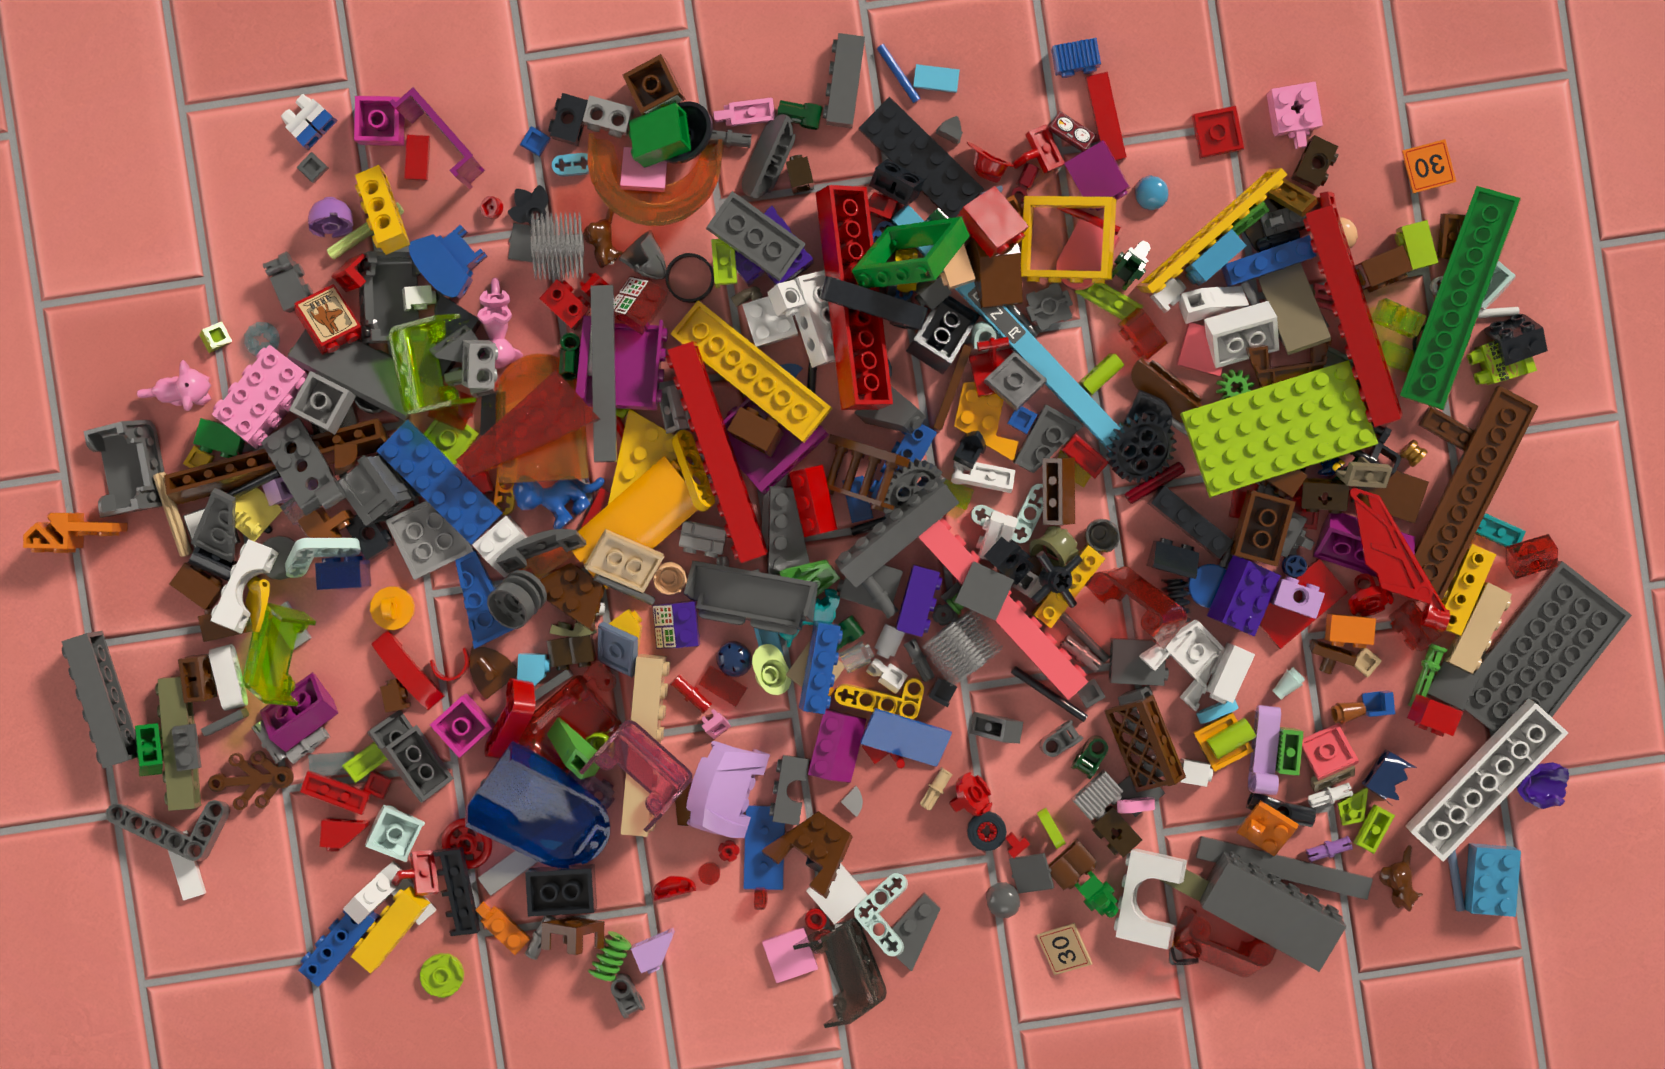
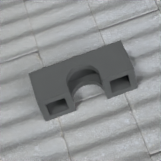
M783 755V759H778L776 772H780L779 781L774 782L773 794H777L776 803H771L769 816H773V822L799 825L802 802L791 800L787 795V787L796 780L806 781L809 759Z

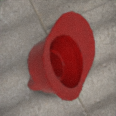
M966 142L971 148L976 150L974 168L980 177L998 183L1008 166L1014 167L1012 163L991 155L973 143Z

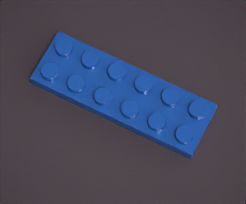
M407 419L377 450L471 545L503 514L410 420Z

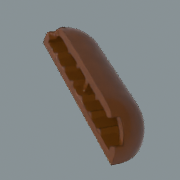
M1139 358L1134 364L1131 372L1134 386L1138 390L1164 400L1170 407L1172 417L1175 420L1183 423L1182 412L1202 406L1200 403L1202 398L1156 361L1152 360L1149 363L1144 361L1143 358Z

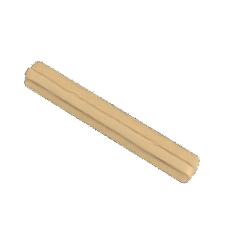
M160 472L153 475L179 555L185 557L192 553V549L177 505L166 494L164 478L166 473Z

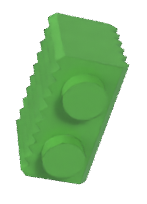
M1280 727L1276 772L1288 775L1300 774L1304 731L1296 728Z

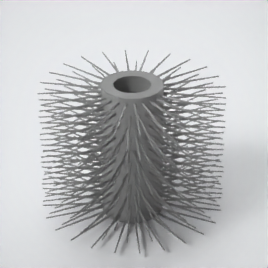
M556 212L555 225L550 213L551 226H549L547 214L545 215V223L543 214L541 215L540 223L538 213L535 226V218L532 213L531 256L533 258L532 264L533 271L535 269L536 279L537 270L539 278L540 276L542 277V270L545 279L547 275L546 262L548 263L549 280L552 273L551 267H553L554 280L556 275L555 267H557L559 279V272L561 270L565 278V258L567 277L570 276V262L572 278L574 277L575 262L578 279V263L580 262L583 279L584 238L580 212L578 216V233L575 212L573 218L574 232L572 231L571 213H569V228H567L566 212L564 214V229L562 227L561 212L559 226Z
M971 610L968 616L967 612L963 617L961 615L957 620L955 619L942 628L937 636L935 635L934 638H930L928 646L932 644L931 654L933 649L934 653H937L936 662L940 657V660H943L942 669L944 668L945 671L946 667H949L948 676L950 675L952 678L954 676V683L956 680L957 682L960 679L962 680L967 674L971 675V673L976 672V670L987 663V659L989 660L992 655H996L995 652L998 648L996 647L993 652L994 644L991 648L989 647L993 639L991 638L990 640L989 638L988 640V633L985 636L986 628L982 633V630L980 631L979 627H976L977 617L974 620V614L971 617L972 621H970L969 615Z

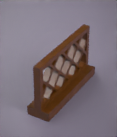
M1154 695L1104 710L1136 792L1165 785L1173 786L1186 778ZM1133 707H1137L1140 715L1139 719L1130 714ZM1114 712L1124 716L1122 724L1116 721ZM1128 719L1137 724L1135 731L1126 727ZM1141 727L1146 730L1148 739L1139 735ZM1123 732L1132 737L1130 744L1124 741L1122 737ZM1136 740L1145 745L1143 752L1134 747ZM1149 748L1154 750L1157 757L1156 760L1147 755ZM1131 753L1140 757L1138 764L1132 761ZM1144 760L1153 765L1151 773L1142 768ZM1157 768L1163 772L1165 780L1155 776ZM1140 773L1149 778L1147 784H1141L1138 777Z

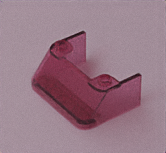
M632 720L625 721L579 772L583 775L593 763L604 770H611L617 764L650 794L645 800V806L654 817L643 829L645 832H648L665 814L692 781L691 771L638 723Z

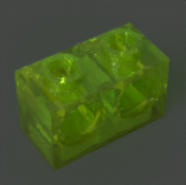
M1387 298L1379 300L1372 315L1374 323L1408 338L1418 336L1426 318V315Z

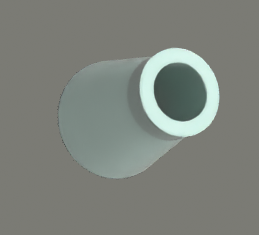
M1292 667L1290 670H1286L1272 691L1282 700L1285 696L1303 686L1302 683L1305 681V678Z

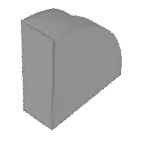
M855 785L841 800V803L856 817L862 809L863 800L859 788Z

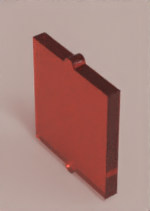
M442 384L436 397L432 399L433 404L427 417L464 431L469 418L473 417L472 411L478 398Z

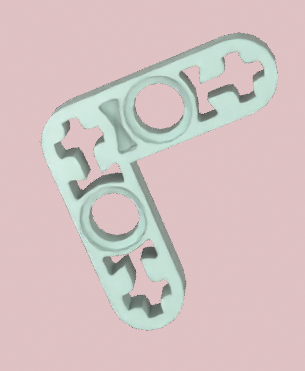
M1035 484L1031 487L1020 509L1015 529L1025 528L1024 533H1026V537H1021L1019 540L1017 539V534L1014 533L1012 540L1017 543H1025L1029 540L1043 511V497H1040L1037 502L1041 504L1040 508L1035 504L1028 503L1029 499L1035 500L1036 494L1033 492L1034 490H1039L1040 487L1043 488V484ZM977 505L971 511V518L976 524L983 526L985 519L982 518L978 521L975 511H980L983 508L985 509L984 514L991 517V512L996 510L985 505ZM1028 507H1033L1036 511V516L1032 520H1028L1024 516V510Z
M356 538L299 539L294 543L286 560V575L290 578L304 576L314 557L356 556L361 552L359 540Z
M899 873L890 875L862 900L854 910V915L858 922L888 956L892 957L898 956L903 952L904 943L880 913L907 889L908 880ZM894 878L898 880L902 879L900 883L902 887H895L893 890H891V892L894 893V895L891 896L890 892L884 887L887 885L888 888H891L895 884L893 881ZM884 892L887 895V900L884 904L880 905L876 902L875 897L877 893ZM871 900L872 904L875 907H877L878 910L875 911V909L872 908L868 911V918L864 916L861 918V908H869L871 904H869L868 901ZM877 923H881L885 927V931L881 936H877L873 932V928ZM889 933L892 935L888 937L889 940L894 943L898 942L896 946L897 951H889L890 944L885 940L883 943L881 942Z

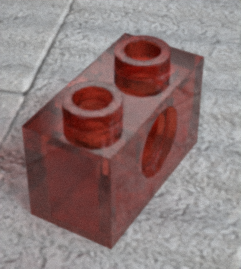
M1549 534L1507 546L1506 565L1515 579L1557 567L1558 547Z

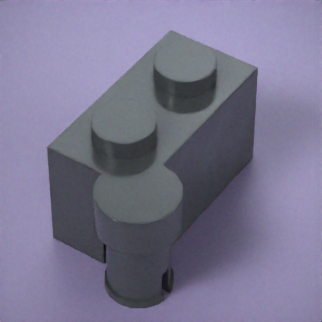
M288 252L278 255V258L263 263V268L267 269L265 270L266 274L272 276L270 280L283 311L288 313L295 311V302L313 294L308 283L305 284L302 277L305 275L302 266L293 261Z

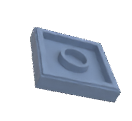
M600 623L598 625L597 661L630 677L635 676L638 637L608 623Z

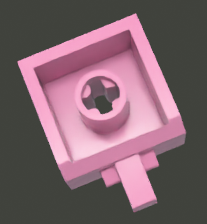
M1316 81L1271 89L1266 95L1274 136L1288 135L1289 139L1293 138L1295 149L1307 147L1306 136L1310 135L1311 130H1317L1323 126ZM1292 106H1294V108L1298 109V112H1297V113H1296L1295 110H1291V107H1292Z

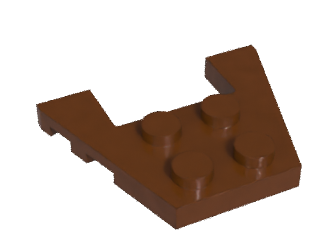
M1332 337L1331 341L1310 347L1311 362L1269 367L1267 345L1246 347L1247 355L1261 388L1322 369L1327 362L1328 357L1326 355L1328 347L1331 346Z
M818 811L766 846L762 852L779 864L794 847L821 866L822 870L809 886L826 899L830 893L831 883L836 879V871L840 862H843L853 836L850 832Z

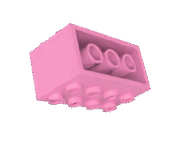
M271 345L259 351L255 363L252 366L248 365L244 369L243 377L238 383L235 382L228 389L229 394L224 400L221 399L215 404L214 412L212 413L223 425L256 450L262 446L261 442L281 424L283 418L290 412L289 409L308 376L304 370Z

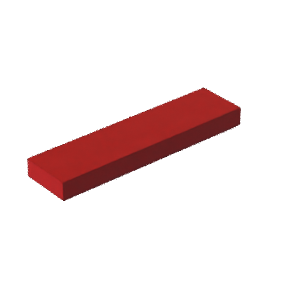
M1108 72L1086 76L1085 79L1099 142H1106L1116 161L1126 159L1127 156Z

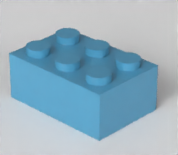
M1469 843L1464 898L1465 910L1472 914L1516 917L1521 850L1513 846Z

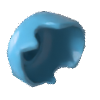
M1152 175L1141 178L1135 186L1137 202L1144 209L1156 210L1164 206L1168 200V187L1165 181Z

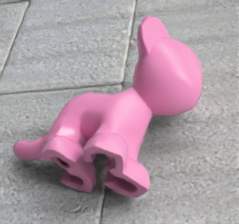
M492 278L491 294H487V290L481 294L480 303L484 308L478 312L477 317L484 324L489 341L495 343L498 348V359L495 360V368L499 369L510 363L521 362L523 354L513 348L505 339L508 322L512 318L507 305L510 302V297L504 290L500 294V282L498 278Z
M182 360L179 367V377L160 379L153 388L138 390L137 396L139 398L157 397L159 401L171 403L175 406H182L183 404L184 409L190 411L193 403L204 406L211 400L208 394L211 384L209 377L195 369H190L185 360Z

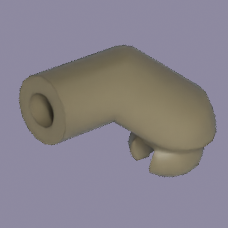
M753 286L732 296L731 300L738 307L749 299H752V301L761 299L763 295L760 292V288Z

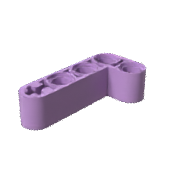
M1257 705L1255 710L1253 730L1256 738L1252 739L1253 752L1250 756L1248 789L1252 793L1277 795L1279 778L1275 774L1281 722L1280 707Z

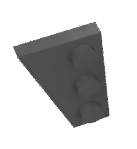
M1044 404L1013 463L1034 473L1043 465L1042 458H1050L1054 452L1084 425Z
M925 892L891 927L904 943L903 952L895 957L910 971L913 970L941 909ZM889 933L881 942L883 943L885 940L890 944L889 951H897L896 946L898 942H891L888 937L892 935Z

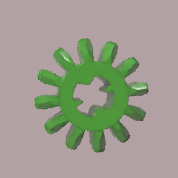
M1233 369L1229 370V376L1223 373L1221 377L1224 381H1217L1216 383L1218 386H1222V389L1216 390V393L1224 394L1220 400L1252 391L1248 390V387L1254 386V383L1246 382L1250 375L1247 374L1242 378L1243 370H1238L1235 374ZM1231 384H1238L1239 388H1237V390H1239V392H1232L1231 388H1233V386H1231Z

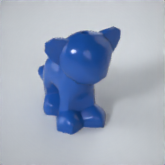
M523 475L514 483L512 490L517 506L521 510H532L539 505H543L556 518L553 525L554 529H563L573 519L564 506L572 500L574 502L572 513L577 517L591 504L586 493L597 491L603 486L605 481L604 478L599 477L593 483L585 484L574 476H566L559 479L551 487L542 488L535 479Z

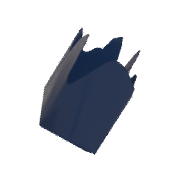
M1384 750L1362 784L1384 800L1387 798L1399 800V796L1395 792V785L1407 781L1408 777L1404 771L1405 768L1417 767L1394 753Z

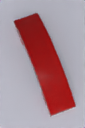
M386 630L371 643L394 676L427 710L445 697L437 685L427 678L403 650L402 644L390 630Z

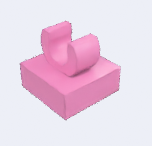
M712 709L711 712L714 717L708 720L703 716L702 721L705 724L702 727L709 736L715 739L730 728L731 725L725 717Z

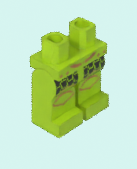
M1495 341L1475 347L1474 351L1466 355L1470 365L1477 363L1481 365L1482 371L1473 374L1476 385L1495 384L1537 371L1533 357L1508 366L1503 365L1498 343Z

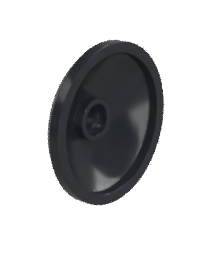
M696 102L678 103L687 115L691 151L664 161L672 164L688 162L697 157L709 143L713 130L712 118L709 112Z

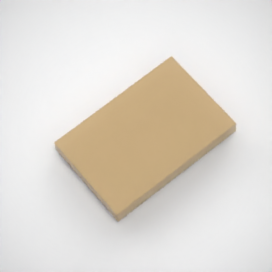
M605 529L584 567L591 572L644 593L661 564L664 555Z

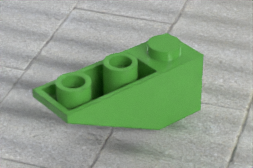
M560 717L556 719L547 734L564 765L579 779L595 776L606 759Z

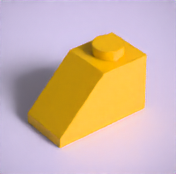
M628 609L608 624L638 637L639 652L642 633L640 622H642V619L635 610L632 612Z

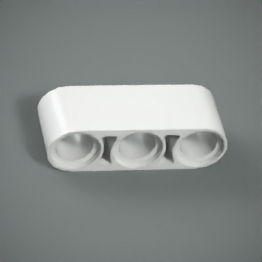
M229 644L210 649L209 659L223 710L227 711L247 706V692L234 645Z

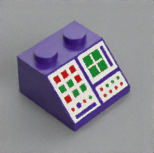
M696 601L652 605L656 649L700 645Z

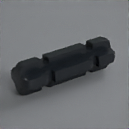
M1294 228L1288 232L1284 231L1270 235L1268 238H1260L1256 241L1259 251H1262L1269 247L1273 248L1289 241L1297 240L1300 238V232L1298 228Z

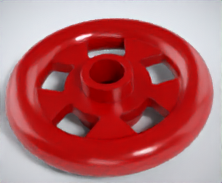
M457 819L446 827L442 835V849L451 848L452 845L456 844L457 847H463L464 855L473 853L474 860H466L467 869L480 867L491 855L493 846L491 835L488 829L475 819ZM469 828L475 829L478 832L477 835L469 833ZM457 829L462 832L458 838L453 835V832ZM465 840H469L471 846H467ZM478 841L484 843L483 851L477 850Z

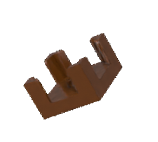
M568 916L542 922L541 949L551 950V933L563 935V943L567 944L568 954H582L583 935L594 933L595 949L604 948L605 921Z

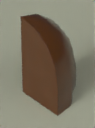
M357 444L334 445L335 476L348 472L354 466L357 457Z

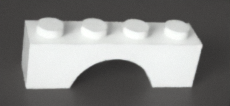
M248 539L247 543L240 550V558L237 564L231 569V577L228 584L221 591L222 597L219 603L212 610V622L242 634L251 615L243 603L244 587L254 576L270 573L279 554L278 552Z

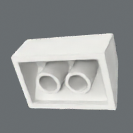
M1269 301L1204 319L1206 338L1215 368L1249 359L1246 347L1267 345L1268 353L1279 351L1278 321Z

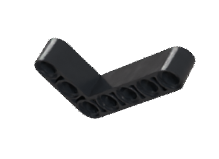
M828 276L825 277L820 294V299L888 320L890 325L909 330H922L928 310L926 307Z

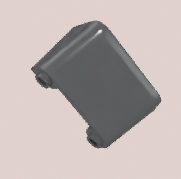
M368 251L364 253L366 257L358 264V272L366 280L359 287L362 343L378 344L425 341L427 325L423 324L422 320H419V310H414V306H412L409 311H404L402 289L404 287L417 286V276L420 275V271L414 264L410 253L392 252L387 255L382 251Z
M150 420L121 421L84 431L87 447L92 452H101L109 495L101 496L98 501L100 518L163 506L153 475L165 472L157 430L153 422Z

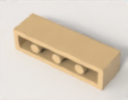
M1484 582L1462 635H1455L1443 661L1468 673L1473 674L1474 671H1477L1482 663L1481 656L1483 652L1487 651L1491 645L1492 639L1490 638L1493 632L1497 631L1501 625L1502 620L1500 618L1503 612L1507 611L1511 604L1510 597L1512 594L1495 585Z

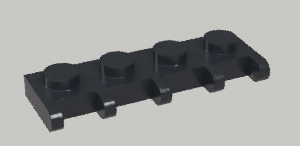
M463 847L433 851V857L440 856L442 869L436 871L437 875H444L447 887L446 890L441 891L442 897L449 896L451 910L445 912L446 917H453L455 929L449 931L450 936L478 933L480 926L475 910L476 907Z

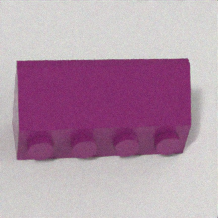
M1329 513L1322 525L1313 557L1377 577V574L1365 564L1357 518L1344 513ZM1402 533L1413 554H1415V537Z

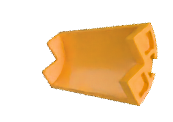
M666 456L662 457L583 526L578 533L586 541V545L571 550L577 559L585 565L605 529L653 549L694 514L698 509L692 503L678 462L676 460L671 462ZM588 570V572L594 577L596 573Z

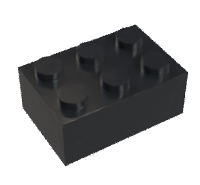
M595 864L529 868L525 872L528 917L594 913L596 911Z

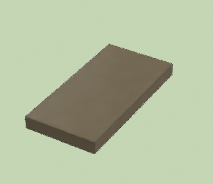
M1301 263L1258 277L1266 301H1269L1277 316L1278 332L1288 355L1331 341L1330 333Z

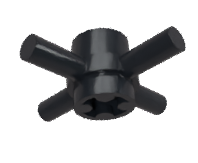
M1044 551L1039 552L1037 558L1044 567L1039 575V582L1042 588L1031 597V601L1037 605L1050 592L1061 593L1070 608L1076 606L1077 602L1069 588L1072 585L1071 572L1083 561L1082 558L1076 555L1064 567L1053 566Z

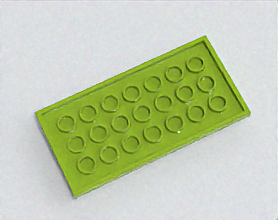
M1349 360L1182 412L1181 417L1209 498L1377 445L1378 441L1371 422H1368L1365 412L1366 407L1361 400L1359 388L1354 379Z

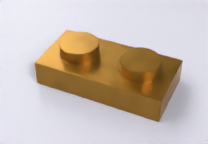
M1284 178L1282 179L1284 182L1280 187L1268 191L1269 198L1301 217H1304L1317 204V197Z

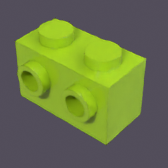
M1428 220L1396 229L1397 246H1404L1413 270L1438 263Z

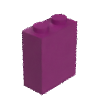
M1105 141L1097 143L1064 163L1083 197H1115L1118 200L1127 195L1128 192L1126 190L1131 188ZM1089 208V209H1090V210L1096 209V211H1099V210H1101V209H1103V208Z

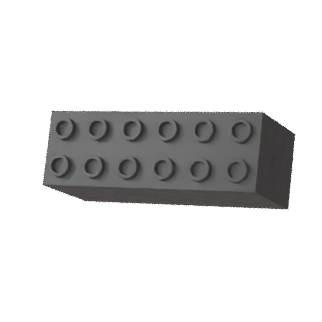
M1223 851L1207 877L1209 883L1199 900L1201 907L1320 972L1346 929V925L1342 920L1343 917L1338 913L1339 910L1329 904L1327 906L1319 903L1320 900L1309 893L1307 896L1300 893V889L1291 883L1286 885L1280 882L1281 879L1273 873L1269 872L1267 875L1261 872L1262 868L1255 863L1250 862L1247 864L1241 861L1242 857L1232 851L1228 854Z

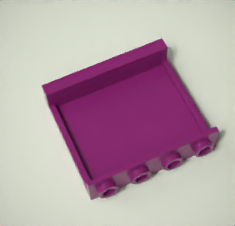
M583 316L575 394L577 406L593 407L592 376L588 375L591 316ZM663 320L659 321V325L615 323L616 408L657 410L658 403H662L663 392L662 389H659V384L664 382V369H661V362L666 360V349L663 348V341L667 342L668 328H664Z
M745 396L743 398L744 402L739 407L735 406L727 413L728 417L724 420V424L727 430L740 407L744 409L750 407L758 411L764 420L767 417L775 419ZM779 423L778 425L781 426L780 429L784 435L772 457L737 440L728 431L727 433L739 468L765 495L769 491V486H775L829 436L821 425L803 443Z

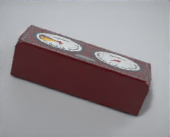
M1059 111L1048 128L1050 132L1081 152L1088 149L1097 135L1061 111Z

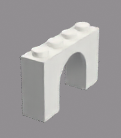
M1137 848L1133 849L1126 857L1125 864L1128 866L1127 875L1124 874L1122 879L1124 893L1118 901L1120 915L1119 918H1116L1114 930L1117 931L1116 937L1162 949H1169L1173 944L1176 925L1153 920L1145 916L1137 903V891L1142 882L1150 878L1177 884L1184 882L1187 860Z

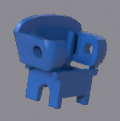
M461 225L444 239L441 235L436 237L432 234L411 241L408 246L414 264L426 280L443 295L451 298L458 297L459 299L465 295L473 281L471 277L474 273L471 270L488 257L481 248L476 253L462 238L468 232Z

